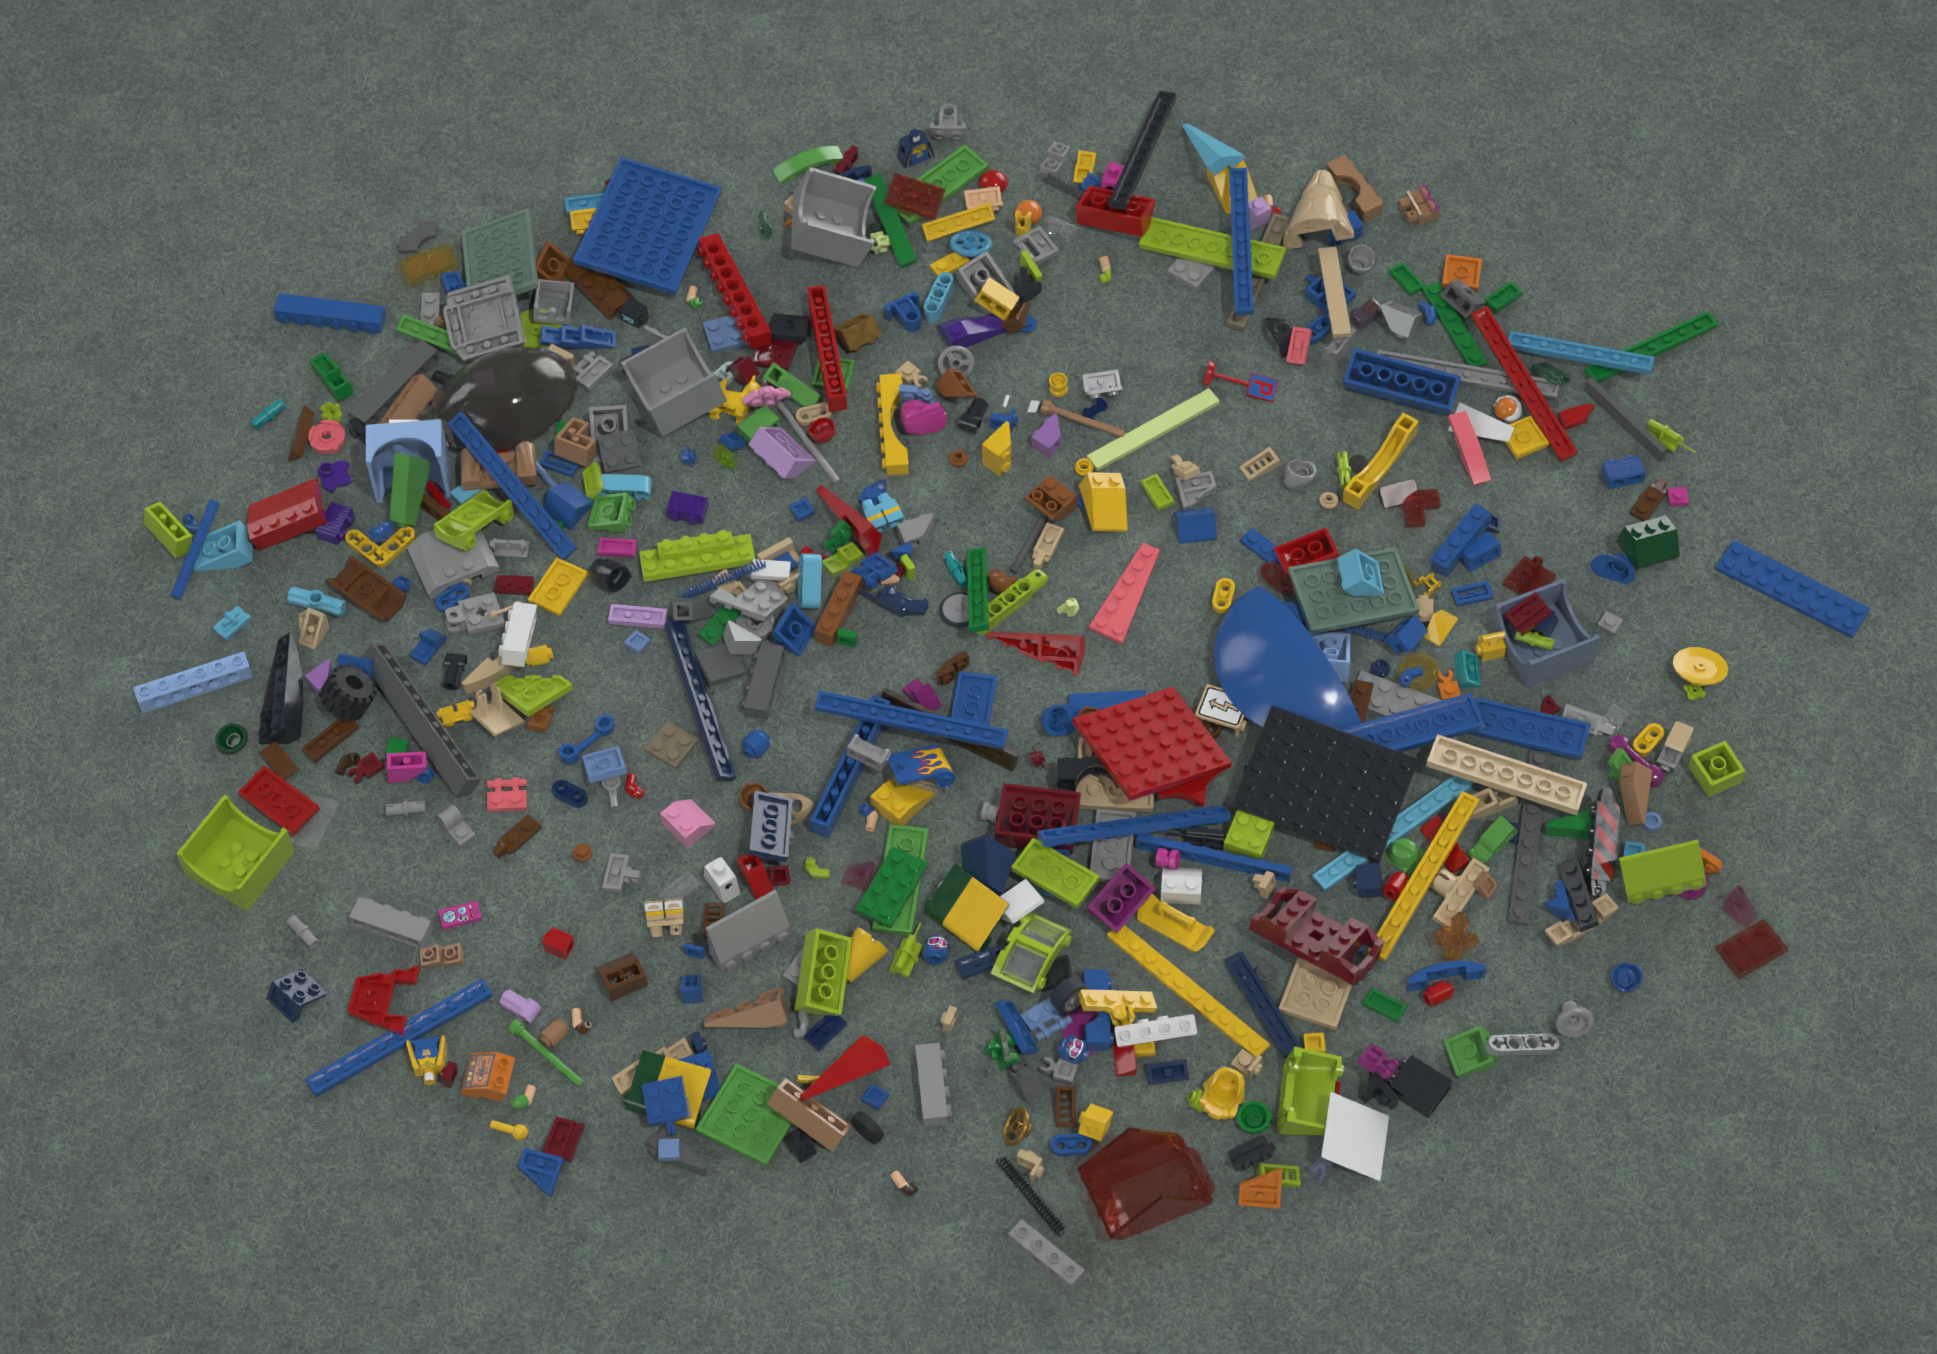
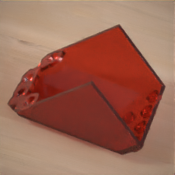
M1129 1127L1077 1168L1080 1173V1179L1085 1184L1089 1192V1198L1093 1201L1097 1209V1215L1102 1220L1106 1234L1110 1239L1125 1240L1212 1204L1213 1198L1211 1194L1215 1192V1185L1201 1160L1199 1152L1193 1147L1189 1148L1178 1133Z

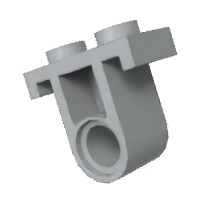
M942 105L940 108L939 125L930 123L931 138L937 140L966 139V123H962V126H957L958 116L955 105Z

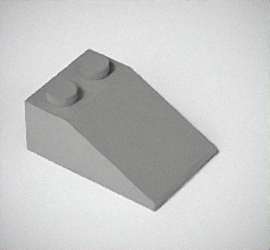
M988 251L960 267L954 273L962 288L973 300H975L989 277L1015 294ZM978 304L987 315L991 313L990 311L982 307L980 304Z
M627 405L589 407L591 438L596 439V457L593 459V462H603L598 436L629 430Z

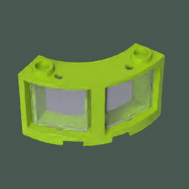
M1030 912L1020 919L1019 923H1022L1020 926L1018 925V927L1013 928L1007 938L1009 944L1000 951L991 974L1035 993L1040 989L1042 990L1045 986V977L1056 957L1062 950L1069 947L1072 941L1070 936L1072 930Z

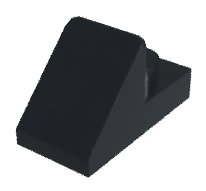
M1020 267L1021 304L1031 301L1042 292V283L1031 282V274H1027V267Z
M1369 1071L1365 1104L1378 1096L1380 1103L1392 1110L1398 1104V1097L1376 1071L1374 1074Z

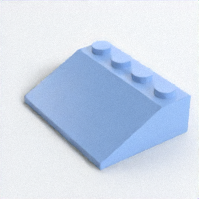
M1334 632L1310 634L1331 663L1341 682H1348L1350 634Z

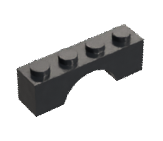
M1057 758V788H1077L1079 783L1090 775L1105 776L1113 782L1116 788H1120L1098 758Z

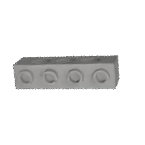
M1022 1219L1008 1233V1243L1069 1293L1072 1294L1085 1280V1270Z

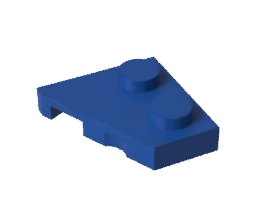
M524 1148L518 1168L548 1196L552 1197L564 1164V1158Z

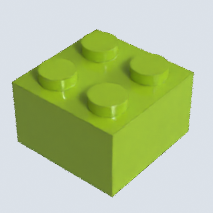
M1726 741L1691 755L1688 766L1708 797L1742 783L1745 775V769Z
M1237 810L1224 841L1223 850L1235 855H1246L1249 858L1258 860L1263 859L1274 833V822Z

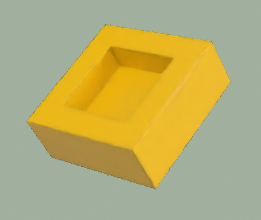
M1324 1033L1303 1034L1304 1049L1322 1053L1326 1052Z
M1154 1042L1134 1045L1135 1057L1155 1056Z

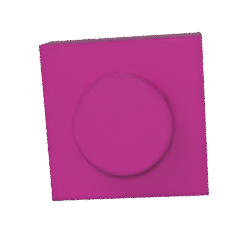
M1687 487L1667 489L1669 507L1688 506Z

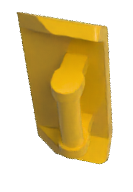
M1151 894L1138 909L1137 920L1140 923L1193 952L1203 948L1215 931L1212 926H1205L1196 921L1194 917H1189L1169 906L1165 901H1159L1154 894Z

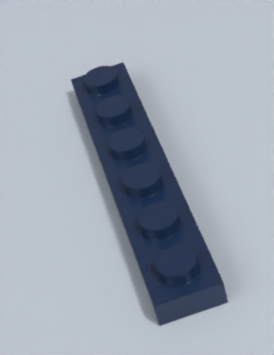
M1241 951L1225 959L1224 964L1283 1058L1286 1059L1294 1047L1302 1048L1243 952Z

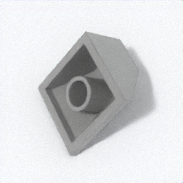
M1392 301L1381 305V310L1390 330L1396 333L1395 336L1402 339L1413 335L1424 315Z

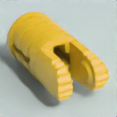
M1016 210L1015 234L1019 237L1031 231V213L1021 216V211Z

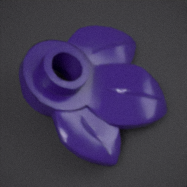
M341 460L333 464L329 462L322 463L318 468V475L322 479V486L327 491L334 492L337 486L351 484V477L346 472L350 467V463Z

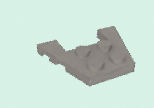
M750 573L748 575L745 574L746 577L751 579ZM751 579L756 583L738 597H734L722 588H719L710 595L709 601L714 604L716 602L725 604L724 607L730 610L736 608L741 610L744 615L765 622L787 604L788 598L773 580Z

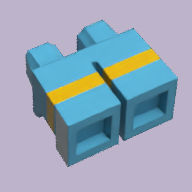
M886 492L878 496L880 504L874 506L871 499L862 502L863 517L873 524L880 533L886 531L887 528L896 527L897 524L904 521V515L894 498L891 499Z

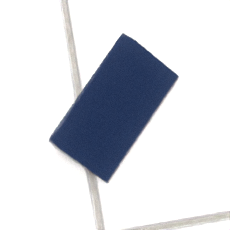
M1185 1058L1145 1064L1149 1085L1189 1080L1187 1059Z

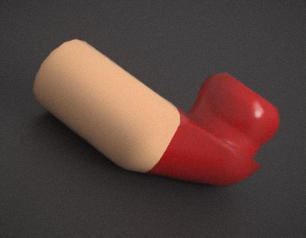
M1269 194L1265 195V201L1272 208L1271 217L1273 213L1281 215L1280 208H1274L1272 196Z

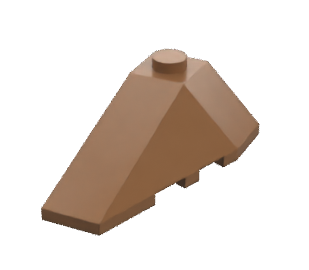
M782 986L758 994L759 998L753 1002L747 999L741 1001L734 1010H732V1007H727L705 1016L704 1026L781 1027L788 1022L789 1018L784 988Z

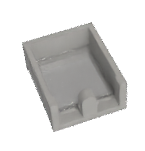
M538 279L539 287L536 291L533 321L570 325L574 283Z

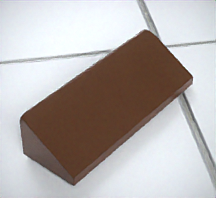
M304 406L300 413L288 461H293L303 456L314 411L307 406Z

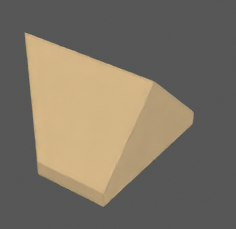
M308 608L298 614L300 628L298 643L315 650L330 627L326 614Z

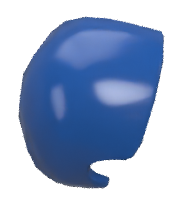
M386 520L377 528L370 527L371 531H365V533L372 542L381 544L393 536L395 527L391 520Z
M1623 962L1617 965L1611 973V983L1618 991L1623 993L1635 991L1643 980L1642 970L1637 964Z

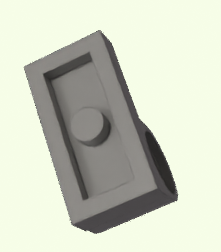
M450 805L436 815L438 823L460 848L476 838V834L465 823L462 814L455 805Z

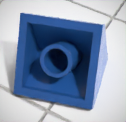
M566 481L549 488L544 509L557 521L564 522V526L571 530L594 504V501Z
M1212 507L1174 511L1179 543L1217 540L1215 512Z
M790 603L772 632L774 645L784 646V650L800 656L817 626L794 603Z

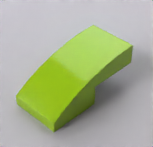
M851 542L837 549L835 555L822 560V568L833 578L858 562L864 554Z

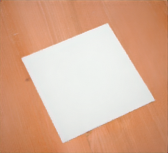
M1331 1092L1321 1157L1380 1181L1389 1116Z

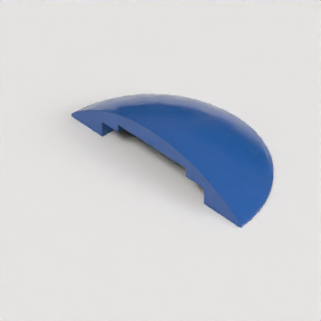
M1256 586L1234 603L1220 624L1216 636L1214 660L1217 676L1223 691L1232 704L1248 720L1263 728L1271 706H1275L1338 730L1362 723L1331 663L1303 624L1280 600L1264 588Z

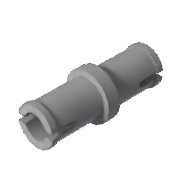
M405 800L403 803L385 804L387 817L402 814L408 816V814L426 812L425 800L407 802Z
M293 915L287 920V925L296 933V937L299 940H303L310 950H314L320 945V940L312 934L311 928L304 925L297 916Z

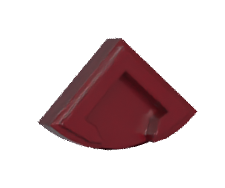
M1547 695L1542 702L1541 712L1554 715L1560 711L1561 708L1550 695Z

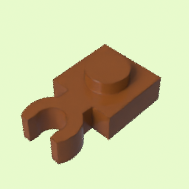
M551 704L547 709L544 707L540 712L534 713L527 723L528 730L546 733L553 721L554 704Z

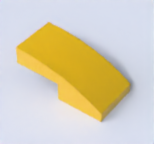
M1078 151L1073 183L1082 184L1089 172L1093 174L1096 152Z

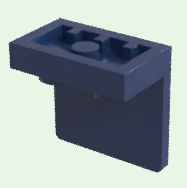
M299 969L273 980L266 999L294 1023L299 1020L303 1006L325 997L327 992L303 969Z

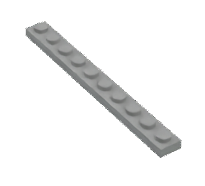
M1378 350L1377 352L1379 355L1461 376V384L1518 394L1504 371ZM1531 376L1545 399L1557 400L1560 383H1554L1550 379Z

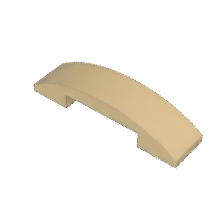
M1607 893L1592 901L1599 924L1607 920L1619 909ZM1566 920L1563 923L1561 921L1557 922L1544 932L1556 946H1561L1578 939L1593 928L1580 932L1576 921Z

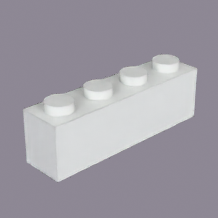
M514 602L513 609H509V621H506L505 624L506 633L502 635L503 645L499 646V656H502L503 665L525 667L537 619V605Z

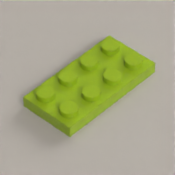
M1035 838L1030 841L1011 866L1013 872L1077 909L1100 878L1099 875L1056 850L1046 846L1043 847L1041 842Z

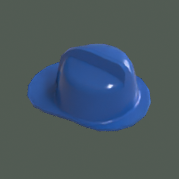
M1601 554L1594 557L1591 561L1592 571L1600 577L1622 584H1628L1635 578L1632 562L1624 554Z
M1073 704L1053 705L1042 712L1038 722L1041 723L1043 729L1050 735H1069L1076 730L1072 722L1080 710Z

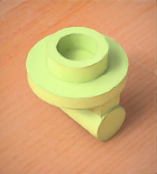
M1069 598L1057 608V612L1059 614L1067 613L1069 617H1074L1079 610V604L1075 598Z

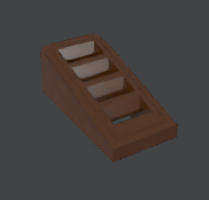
M1029 301L1014 306L1005 319L1003 326L1009 333L1025 328L1030 307Z
M705 903L704 940H708L706 927L713 924L709 923V921H719L725 917V903ZM709 908H721L720 911H709ZM709 915H720V917H709Z
M1055 1086V1127H1076V1086ZM1060 1095H1071V1098H1060ZM1060 1102H1071V1106H1060ZM1060 1110H1072V1113H1060ZM1060 1118H1072V1122H1061Z

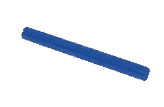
M209 500L172 590L171 597L180 600L184 594L220 506L217 500Z

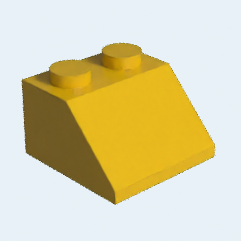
M1007 421L982 444V464L998 476L1003 472H1008L1012 466L1010 426Z

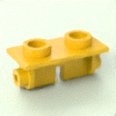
M467 700L457 703L458 711L455 712L452 705L440 708L439 711H436L437 717L439 719L442 718L440 721L444 727L453 726L456 724L455 722L460 720L464 722L474 719L470 714L471 710L475 708L474 702Z

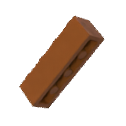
M844 570L815 629L816 642L834 647L837 641L838 629H843L860 594V590L863 588L862 576Z

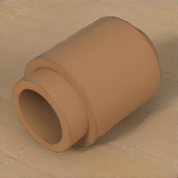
M560 1018L557 1021L554 1020L540 1033V1041L545 1047L554 1048L568 1035L567 1032L570 1028Z

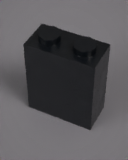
M1411 1055L1408 1060L1404 1059L1398 1068L1399 1072L1389 1078L1387 1085L1396 1094L1398 1100L1429 1119L1450 1091L1453 1080Z

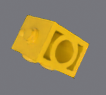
M1090 1104L1085 1112H1081L1078 1123H1081L1078 1133L1102 1141L1110 1128L1114 1111Z

